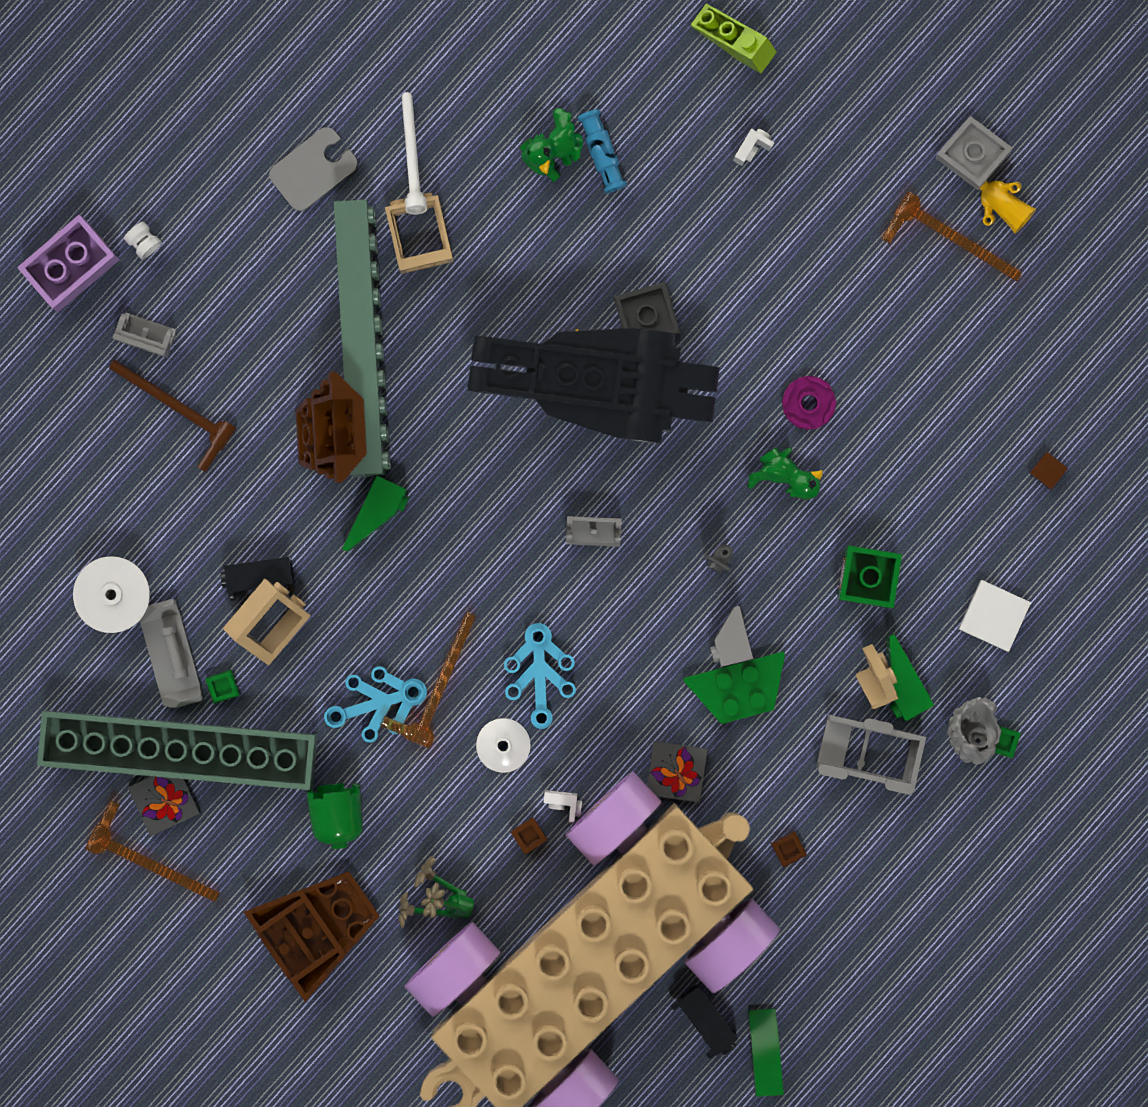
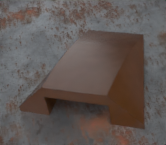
M334 371L327 375L328 380L321 381L319 384L320 389L313 390L311 398H306L295 410L298 464L310 470H315L318 474H325L326 478L334 479L336 483H343L367 455L364 399Z
M349 871L243 912L262 943L304 1002L309 999L331 971L380 917Z

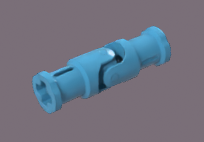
M594 109L579 115L577 119L578 122H582L587 136L585 141L594 159L596 171L600 172L605 185L604 192L608 194L626 187L627 182L623 181L618 168L619 160L614 153L607 130H604L599 117L601 114L600 109Z

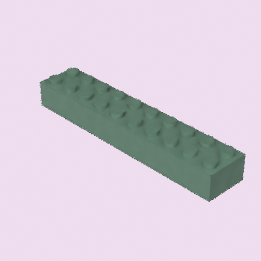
M367 200L334 201L344 380L364 399L367 455L350 475L354 478L386 476V470L391 469L390 453L388 451L385 452L384 444L389 442V429L386 424H383V416L388 415L387 399L382 397L381 389L386 388L385 372L380 370V362H384V346L378 342V335H383L382 318H380V315H377V308H381V294L378 288H375V281H380L379 265H377V261H374L373 254H378L377 238L375 234H372V227L377 226L376 212L374 207L369 206Z
M47 710L42 711L37 766L311 790L313 789L318 734Z

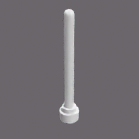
M405 92L402 94V108L410 192L405 199V210L408 214L417 215L427 211V199L420 192L412 94Z

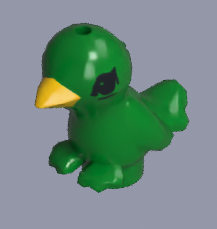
M556 108L553 111L555 128L549 134L548 139L542 133L540 136L535 135L525 152L528 162L533 166L539 167L545 174L548 173L550 162L553 158H561L565 166H571L572 160L576 162L580 158V152L583 147L581 134L574 133V124L570 122L572 114L561 108Z
M775 447L759 458L763 467L749 475L747 488L752 489L760 481L765 480L774 483H787L790 487L785 492L790 493V497L809 500L815 498L820 492L822 470L814 472L802 471L788 457L792 451L791 447L786 448L781 453Z

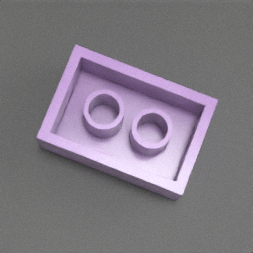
M78 215L17 268L50 307L59 312L120 259L81 215Z

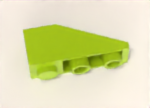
M707 3L691 23L692 28L738 61L759 73L764 71L777 53L767 37Z

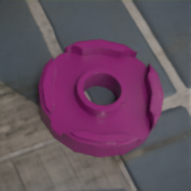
M814 376L801 377L791 382L784 391L782 398L783 413L787 420L797 428L805 430L818 429L828 423L836 407L835 395L830 385L821 378ZM807 395L814 397L817 403L815 409L810 411L805 410L801 404L802 398Z

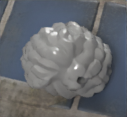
M976 697L966 701L960 708L954 710L953 716L949 719L947 734L951 738L950 745L954 748L955 753L960 756V759L966 763L972 762L977 765L988 761L990 756L995 753V745L1000 741L999 738L1002 730L997 724L998 718L995 717L997 706L994 701H989L986 697Z

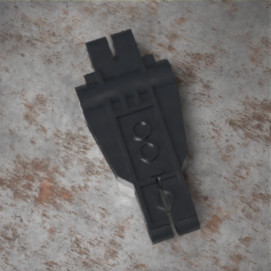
M621 328L557 332L543 344L474 336L471 361L496 364V369L470 366L467 391L536 400L548 417H554L620 439L661 444L663 432H669L671 429L672 418L713 422L716 398L688 394V389L717 392L720 368L679 362L681 348L674 347L676 334L658 330ZM501 365L526 368V373L500 368Z

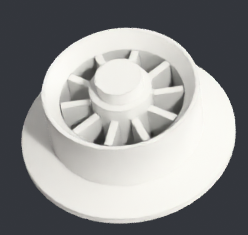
M103 557L89 563L78 575L73 589L74 605L81 619L93 629L106 633L122 632L137 624L144 616L150 599L148 581L143 572L134 563L120 557Z

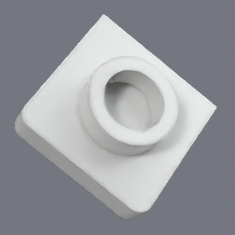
M751 129L733 161L741 166L745 160L751 162L759 149L754 146L755 143L770 151L774 145V142L770 140L771 136L761 129H757V131Z
M545 790L544 803H548L550 809L565 810V806H571L569 822L574 823L575 817L581 816L582 801L577 800L576 793Z

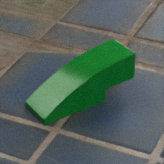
M776 1009L748 1010L756 1097L784 1095Z

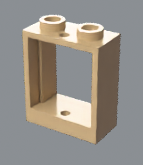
M432 193L423 194L427 199V209L434 207L443 249L404 258L395 216L407 214L405 199L392 201L390 206L385 207L401 274L454 262L438 195L433 196Z
M264 579L223 627V630L235 642L269 666L311 615L303 609L306 604L294 594L290 598L287 596L289 591L279 582L273 585ZM278 599L290 609L260 643L248 633Z

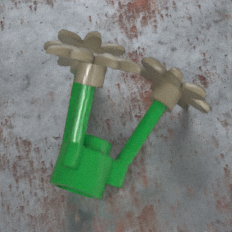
M432 856L421 866V872L415 877L414 886L417 888L420 883L423 884L425 878L429 881L434 880L437 883L433 885L432 889H426L427 898L421 902V905L426 906L425 908H414V905H408V892L401 896V906L399 907L401 913L399 914L398 921L402 928H404L407 916H413V914H422L424 917L430 915L432 918L444 916L453 919L458 917L468 919L472 913L474 900L466 897L465 890L456 888L435 874L436 872L432 870L431 866L436 858ZM439 884L453 892L455 896L450 895L448 900L444 901L442 898L444 890H439ZM446 907V910H436V908Z

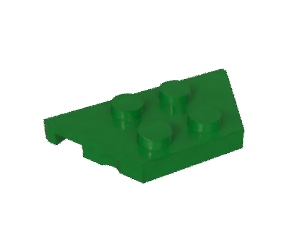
M782 651L683 678V681L721 724L773 711L785 653Z

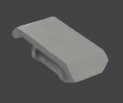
M170 599L149 605L140 620L163 706L178 708L201 701L203 699L202 688L176 600Z

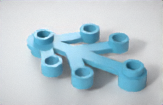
M535 623L529 626L525 632L526 643L513 657L505 660L504 668L509 673L517 672L520 669V663L532 651L534 662L514 684L507 686L505 695L510 700H517L521 696L522 690L535 678L536 709L531 714V722L536 728L544 729L551 724L553 718L546 704L545 677L559 689L560 694L565 698L572 697L576 692L573 683L564 680L545 662L544 650L558 661L559 667L564 671L571 670L575 662L572 656L564 654L551 642L552 634L546 625ZM537 631L543 633L544 637L541 642H536L533 639V634ZM565 657L570 658L572 661V665L569 668H564L561 665V660ZM509 660L517 662L518 666L515 670L508 669L507 663ZM564 685L572 686L573 692L570 695L563 693L562 688ZM516 687L519 691L518 696H509V688ZM539 713H544L547 716L545 723H539L536 720V716Z
M382 666L375 667L371 672V677L375 682H385L399 690L386 694L363 682L360 676L350 675L345 681L346 687L351 691L357 690L372 698V700L344 709L340 706L330 707L325 712V722L332 728H338L344 725L348 718L376 710L368 727L362 731L363 740L371 743L377 740L378 730L391 705L402 702L396 717L388 722L389 732L399 734L404 730V721L412 706L421 704L427 696V688L421 680L409 679L403 681L389 674L386 668ZM378 669L383 670L385 673L384 678L381 680L375 677V671ZM353 677L359 681V685L356 688H352L349 685V680ZM416 687L419 691L418 696L411 697L408 693L409 689ZM335 711L341 714L339 722H334L331 718L332 713ZM393 721L400 722L401 729L399 731L392 730L391 723ZM368 729H372L375 732V737L371 740L365 736V732Z

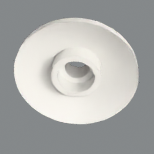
M500 718L489 722L482 728L477 738L476 749L481 762L489 769L501 773L511 772L522 766L528 758L530 738L521 724L511 719ZM500 741L508 743L506 751L499 750L498 743Z

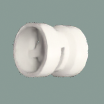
M140 222L124 236V240L128 245L134 246L136 254L142 260L154 253L162 244L157 236H153L149 232L150 228L145 222Z

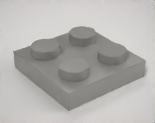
M970 116L937 153L936 159L976 190H979L1009 156L1013 148Z

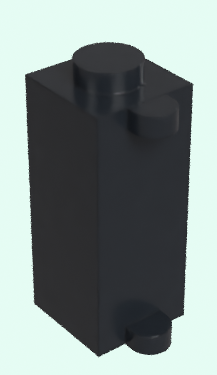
M291 557L224 566V572L220 573L222 588H227L230 601L236 600V592L256 590L264 579L273 585L276 582L283 586L288 585L289 593L295 592Z
M698 983L670 1005L673 1010L678 1007L683 1010L709 1045L711 1050L706 1053L709 1059L720 1053L725 1055L736 1047L734 1042L738 1040L737 1035Z

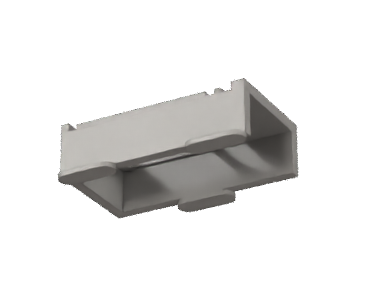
M828 714L816 767L821 775L838 779H846L850 775L885 783L886 789L911 795L915 791L926 737L895 730L893 725L888 722L870 718L860 722ZM852 727L866 730L860 760L857 761L858 769L843 766ZM870 731L911 740L902 780L862 771V767L865 766L864 757Z

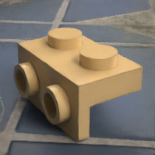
M873 644L862 648L870 668L857 673L856 678L871 707L876 709L898 699L893 684L897 683L891 667L886 669L889 666L883 652L877 653Z

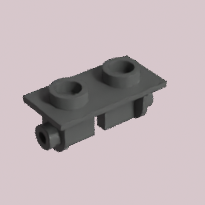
M729 545L719 546L712 557L709 555L705 556L704 559L708 561L706 566L719 574H722L723 571L730 572L731 569L727 567V564L733 556V550Z

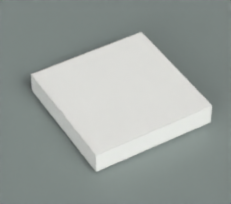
M980 580L958 629L1009 652L1031 602Z

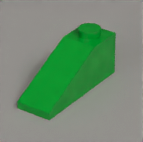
M376 476L342 550L350 552L395 517L399 510L403 512L410 497L406 496L408 490Z
M895 634L888 635V668L891 667L896 677L897 683L893 684L898 696V699L892 701L893 703L889 704L897 719L901 717L903 721H908L933 707L934 703Z

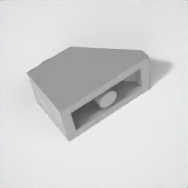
M740 606L732 608L713 640L715 646L710 647L714 663L719 662L720 667L753 659Z

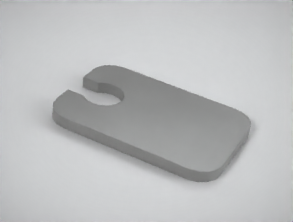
M325 127L317 131L270 170L269 176L272 183L291 207L297 211L308 209L357 169V159L350 150L343 153L342 158L337 162H329L325 158V149L341 140L332 128Z

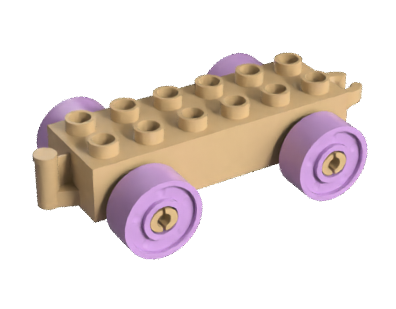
M634 771L625 776L565 834L593 866L604 859L615 848L621 853L487 979L482 973L501 952L471 922L435 953L404 985L432 1017L441 1012L454 999L460 1004L434 1028L431 1038L448 1055L449 1059L444 1063H440L428 1073L422 1084L421 1098L425 1101L431 1100L437 1094L438 1088L442 1083L454 1081L461 1086L463 1097L458 1104L449 1107H477V1103L485 1096L495 1107H522L539 1090L540 1092L531 1100L527 1107H599L614 1090L619 1082V1078L591 1048L578 1055L593 1039L692 946L694 948L686 956L684 963L712 993H715L742 973L778 935L780 931L778 925L752 898L745 900L734 908L753 890L750 883L727 860L735 842H741L748 836L750 828L747 820L738 813L730 812L725 814L720 820L698 828L674 803L647 828L643 822L660 805L661 800Z

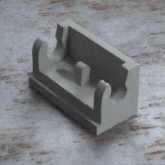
M125 312V314L122 313L113 339L168 358L177 330Z
M567 516L566 544L620 547L622 519Z

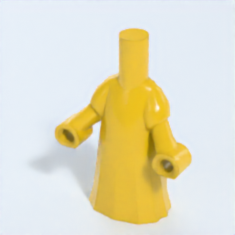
M986 181L980 190L982 191L981 203L984 207L983 223L986 226L992 225L995 222L992 210L1007 223L1014 234L1019 232L1029 221L1036 209L1011 194L1018 193L1021 190V183H1004L1002 181Z

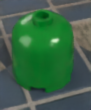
M344 783L317 786L318 792L307 790L306 795L311 829L315 839L323 844H331L332 849L348 847L347 843L357 839L363 829L360 784L353 783L352 788H344Z

